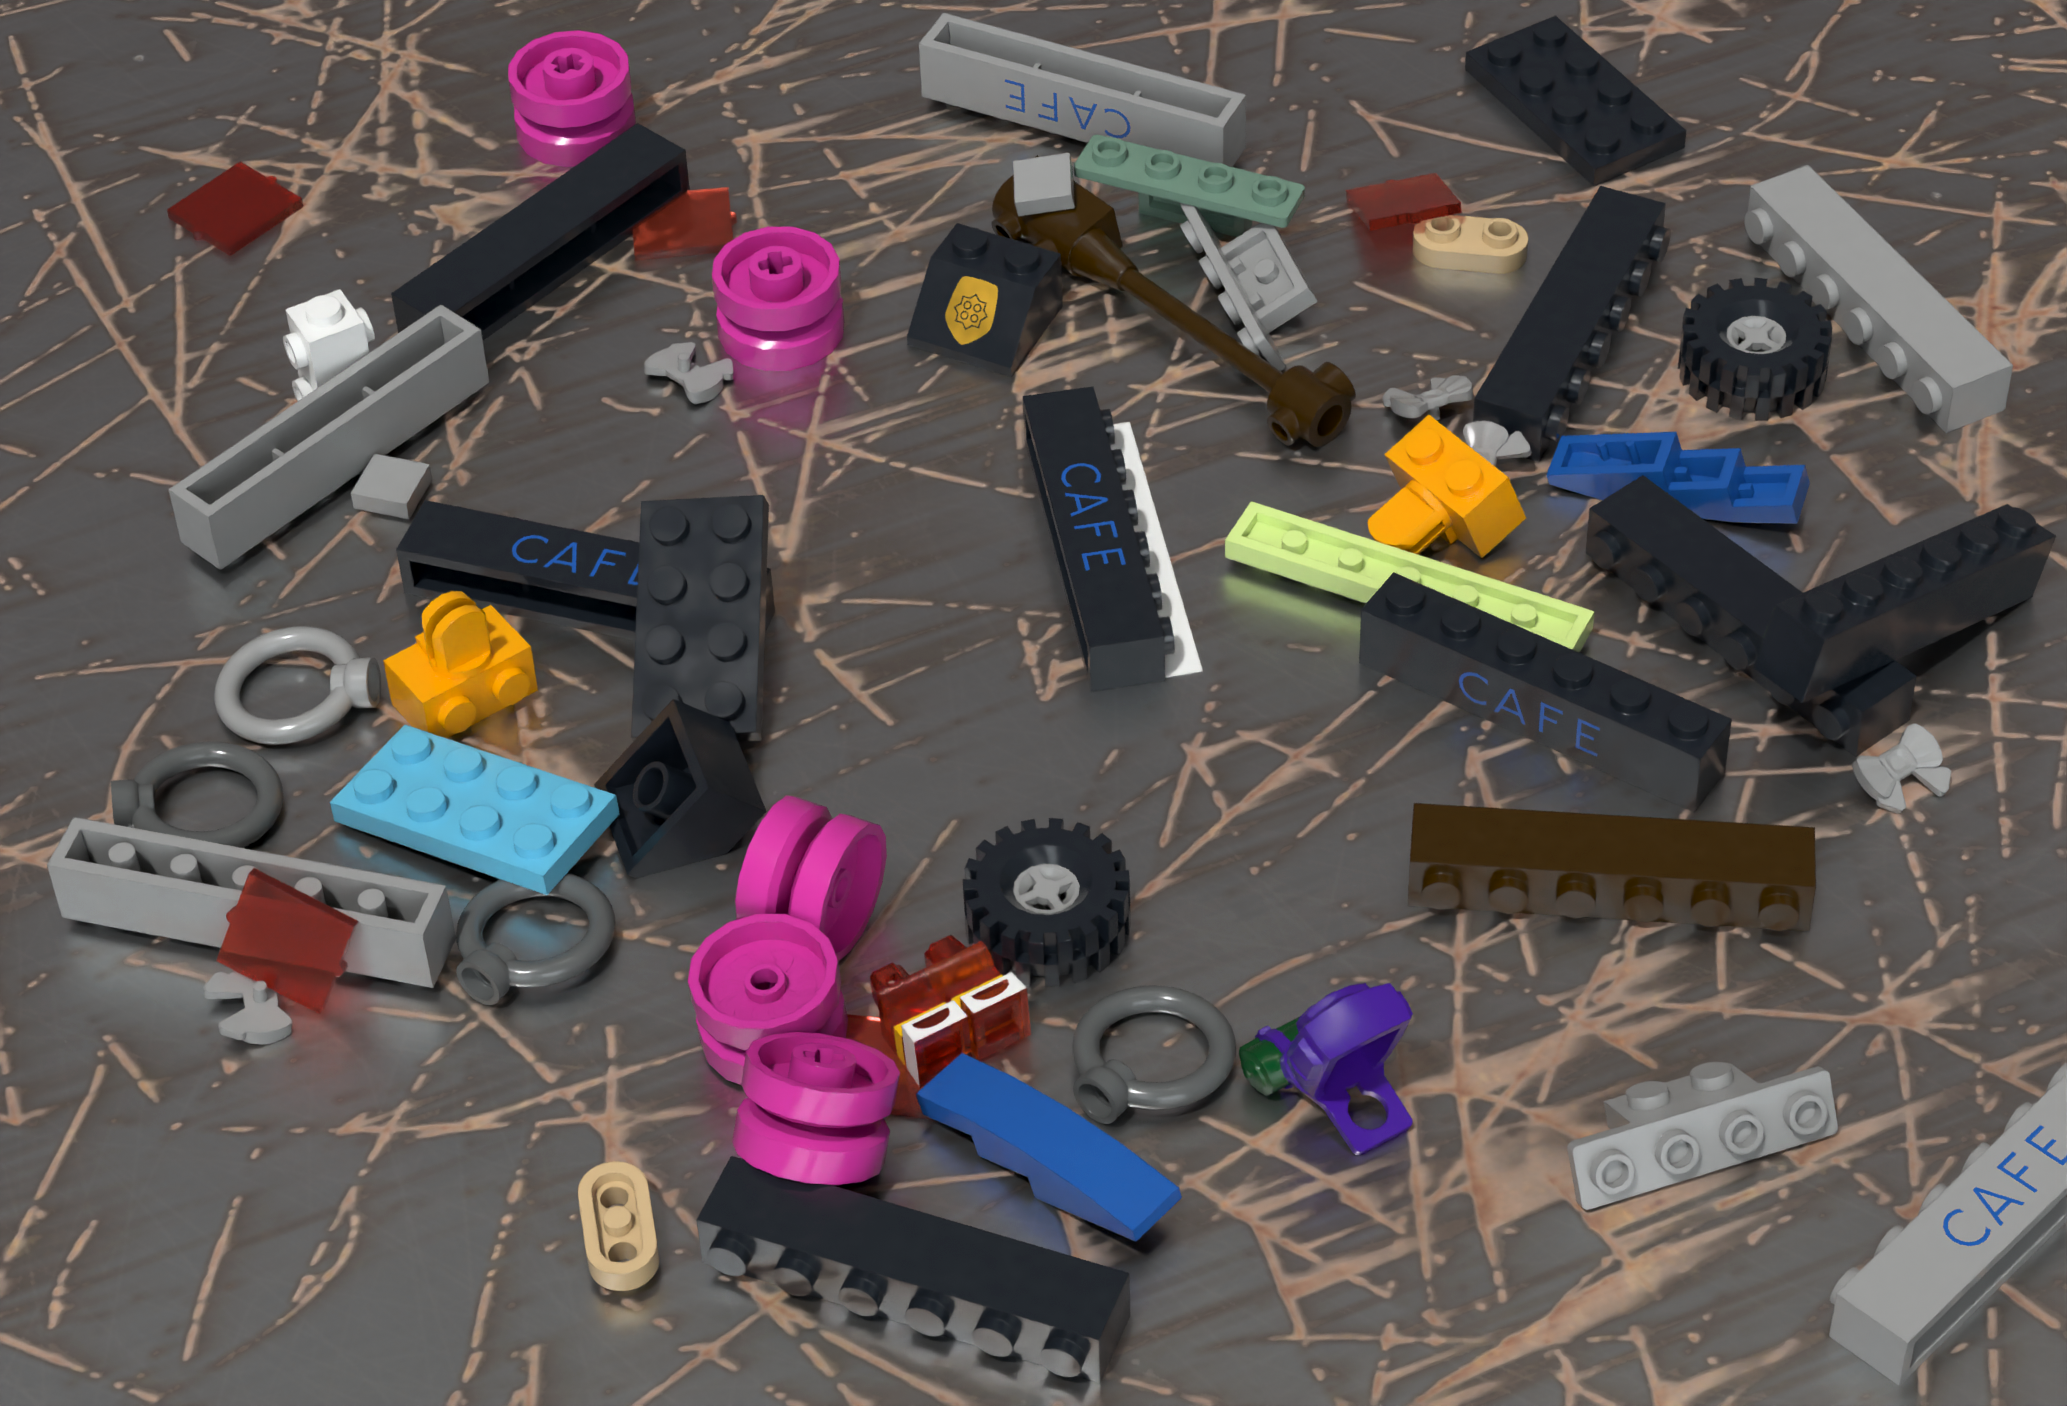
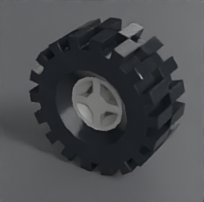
M1742 278L1729 280V287L1726 290L1718 283L1708 287L1707 296L1704 297L1698 293L1691 300V308H1686L1683 315L1678 369H1680L1679 378L1682 385L1690 384L1689 395L1696 401L1706 396V408L1716 413L1722 406L1730 408L1729 417L1742 420L1743 412H1752L1755 414V421L1768 420L1769 412L1776 411L1780 418L1792 415L1794 404L1801 410H1804L1812 404V396H1820L1824 389V381L1826 382L1833 329L1831 320H1826L1827 311L1821 304L1811 307L1813 296L1805 291L1800 292L1797 296L1792 295V285L1781 281L1777 288L1767 287V279L1754 278V286H1744Z
M1049 818V828H1036L1035 819L1021 821V832L1013 834L1008 826L996 831L995 846L984 839L976 847V860L969 858L964 868L965 929L968 943H974V955L982 964L991 959L993 973L1004 976L1010 970L1016 971V977L1024 985L1031 986L1033 976L1045 978V987H1058L1059 976L1070 974L1073 983L1086 980L1088 966L1092 965L1100 973L1110 965V952L1118 956L1125 947V935H1129L1131 927L1129 870H1126V859L1120 849L1112 852L1111 839L1103 833L1094 840L1090 839V826L1079 822L1076 823L1073 831L1064 829L1063 819Z

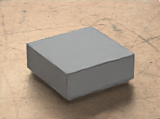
M1070 153L1013 161L1014 199L1018 216L1075 208L1073 165Z
M374 454L351 492L353 508L410 519L432 481L430 464Z

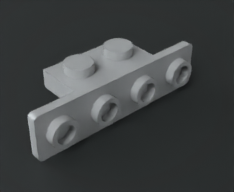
M1179 203L1188 219L1180 225L1183 233L1197 254L1204 250L1207 254L1199 260L1201 267L1216 289L1224 286L1226 290L1218 295L1219 301L1235 325L1241 322L1245 325V328L1237 332L1241 342L1259 357H1265L1269 364L1279 371H1283L1287 366L1269 333L1318 301L1276 226L1260 222L1222 247L1212 227L1196 206Z
M1708 1062L1700 1064L1691 1069L1689 1076L1665 1083L1660 1081L1637 1083L1626 1090V1095L1603 1101L1607 1125L1610 1129L1573 1140L1568 1144L1567 1150L1577 1203L1585 1210L1597 1208L1834 1135L1838 1131V1122L1830 1073L1817 1066L1759 1084L1731 1063Z

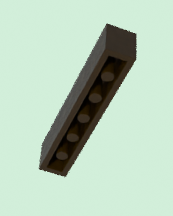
M1414 803L1407 906L1493 911L1506 914L1525 913L1572 918L1588 917L1634 920L1638 922L1652 921L1699 924L1704 926L1763 928L1776 931H1810L1816 891L1815 827Z

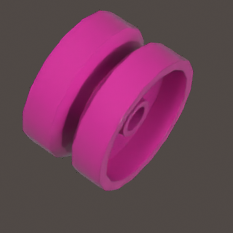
M581 30L554 32L536 38L519 49L508 65L517 141L527 155L544 164L574 167L636 124L628 55L618 42L602 34Z
M764 227L745 232L724 245L714 258L712 283L714 299L717 303L718 338L725 352L742 365L763 371H791L817 363L831 354L842 340L845 320L843 298L840 295V259L832 244L815 232L796 227Z
M785 796L776 802L762 819L748 846L738 879L735 899L736 920L754 914H787L811 922L830 939L836 957L840 961L850 953L863 934L874 911L883 883L887 849L886 836L881 826L847 814H839L832 818L828 808L799 797Z
M787 914L750 915L730 921L704 939L691 958L688 986L696 1013L700 1043L708 1064L726 1080L741 1085L747 1049L753 1041L767 1035L805 1032L846 1038L848 1017L845 1000L840 989L841 976L838 959L830 939L811 922Z
M788 1032L770 1034L753 1041L746 1051L741 1082L748 1098L744 1099L737 1109L732 1140L737 1155L753 1167L777 1177L810 1184L842 1185L857 1183L880 1174L885 1164L890 1129L884 1118L890 1115L895 1105L900 1076L895 1062L875 1048L851 1039L827 1034Z

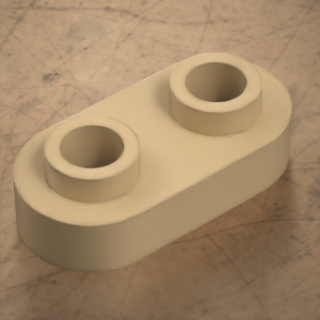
M1442 212L1421 219L1414 227L1413 254L1419 262L1432 268L1506 274L1520 269L1527 260L1528 234L1522 226L1506 218L1460 216Z
M620 1161L599 1164L582 1177L578 1186V1200L589 1272L595 1282L606 1289L614 1291L633 1290L646 1284L655 1275L659 1266V1252L648 1182L644 1173L632 1164ZM614 1204H623V1205H624V1206H613V1207H610V1208L608 1209L609 1206L614 1205ZM629 1259V1261L626 1262H618L620 1260Z

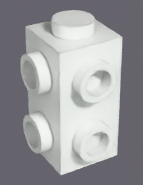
M341 289L316 296L309 301L285 309L290 334L283 336V343L291 364L298 370L299 378L292 381L297 402L370 353L368 343L375 340L370 319L362 307L353 308Z

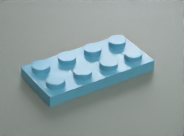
M404 725L330 801L333 818L337 823L545 895L552 891L620 814L615 794L408 725Z

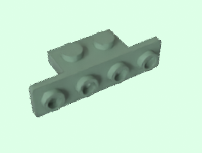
M1093 135L1074 163V175L1078 178L1138 192L1139 213L1183 224L1188 219L1179 203L1196 206L1214 232L1238 237L1252 227V221L1281 228L1287 227L1305 197V186L1300 183L1102 135Z

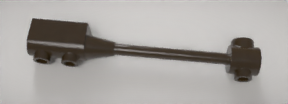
M1014 174L999 188L992 205V213L995 219L991 224L996 235L1020 242L1025 240L1033 246L1060 253L1061 267L1077 277L1085 276L1117 290L1128 292L1270 393L1267 400V410L1270 414L1267 418V424L1280 442L1290 446L1302 437L1313 446L1321 447L1333 441L1342 432L1349 420L1352 409L1351 402L1356 398V392L1349 378L1336 365L1324 362L1314 372L1305 366L1298 365L1282 373L1145 277L1121 250L1123 245L1114 208L1074 181L1075 208L1018 216L1015 206Z

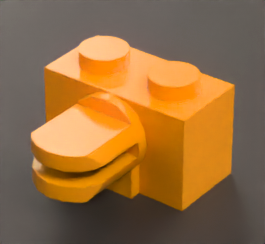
M1427 415L1384 454L1401 490L1368 519L1367 523L1369 533L1374 541L1419 555L1441 536L1450 545L1457 539L1460 540L1479 557L1483 558L1526 519V516L1509 477L1432 416Z
M450 591L441 594L431 601L421 614L423 633L415 636L416 643L383 660L392 705L412 727L444 738L461 733L470 726L510 705L518 703L523 698L538 691L531 646L492 605L480 609L462 591Z

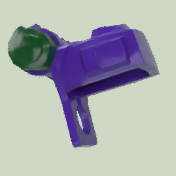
M1366 983L1349 985L1334 991L1309 1007L1300 1017L1276 1029H1271L1268 1025L1258 1030L1257 1035H1255V1039L1239 1049L1243 1074L1258 1092L1267 1096L1282 1088L1290 1089L1296 1087L1324 1109L1355 1155H1363L1408 1131L1413 1123L1411 1116L1384 1075V1062L1405 1033L1413 1015L1402 993L1396 991L1391 983L1371 988ZM1357 1086L1362 1095L1378 1099L1386 1111L1385 1123L1381 1127L1372 1130L1357 1126L1351 1120L1348 1113V1104L1351 1097L1347 1090Z

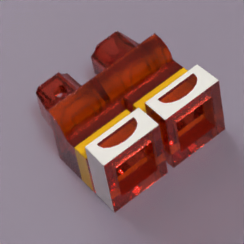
M949 935L930 944L928 950L924 953L926 968L909 975L901 965H896L892 962L873 971L870 975L872 998L879 1010L882 1038L919 1089L923 1088L961 1053L972 1057L973 1053L978 1060H981L1031 1035L1027 988L1012 972L1003 976L994 967L991 954L982 941L966 947L954 936Z

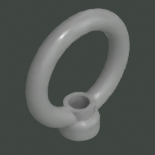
M311 626L281 628L251 640L231 656L222 668L216 681L214 690L215 706L219 717L228 729L244 739L269 745L295 743L314 737L331 728L347 714L352 706L355 708L377 707L381 695V674L378 662L374 657L360 658L354 647L346 639L334 632ZM294 651H311L323 654L334 662L335 665L332 667L330 674V695L318 706L303 714L285 719H264L252 715L241 704L240 690L246 677L260 664L275 656Z

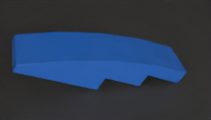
M1677 432L1561 436L1546 475L1550 485L1600 500L1607 498L1644 475L1702 519L1743 523L1798 524L1810 485L1805 465L1746 467L1741 448L1682 450Z
M964 1053L956 1057L916 1093L923 1115L971 1135L978 1156L1028 1177L1036 1199L1133 1241L1140 1239L1182 1198L1179 1187L1122 1143L1068 1107L1017 1078Z

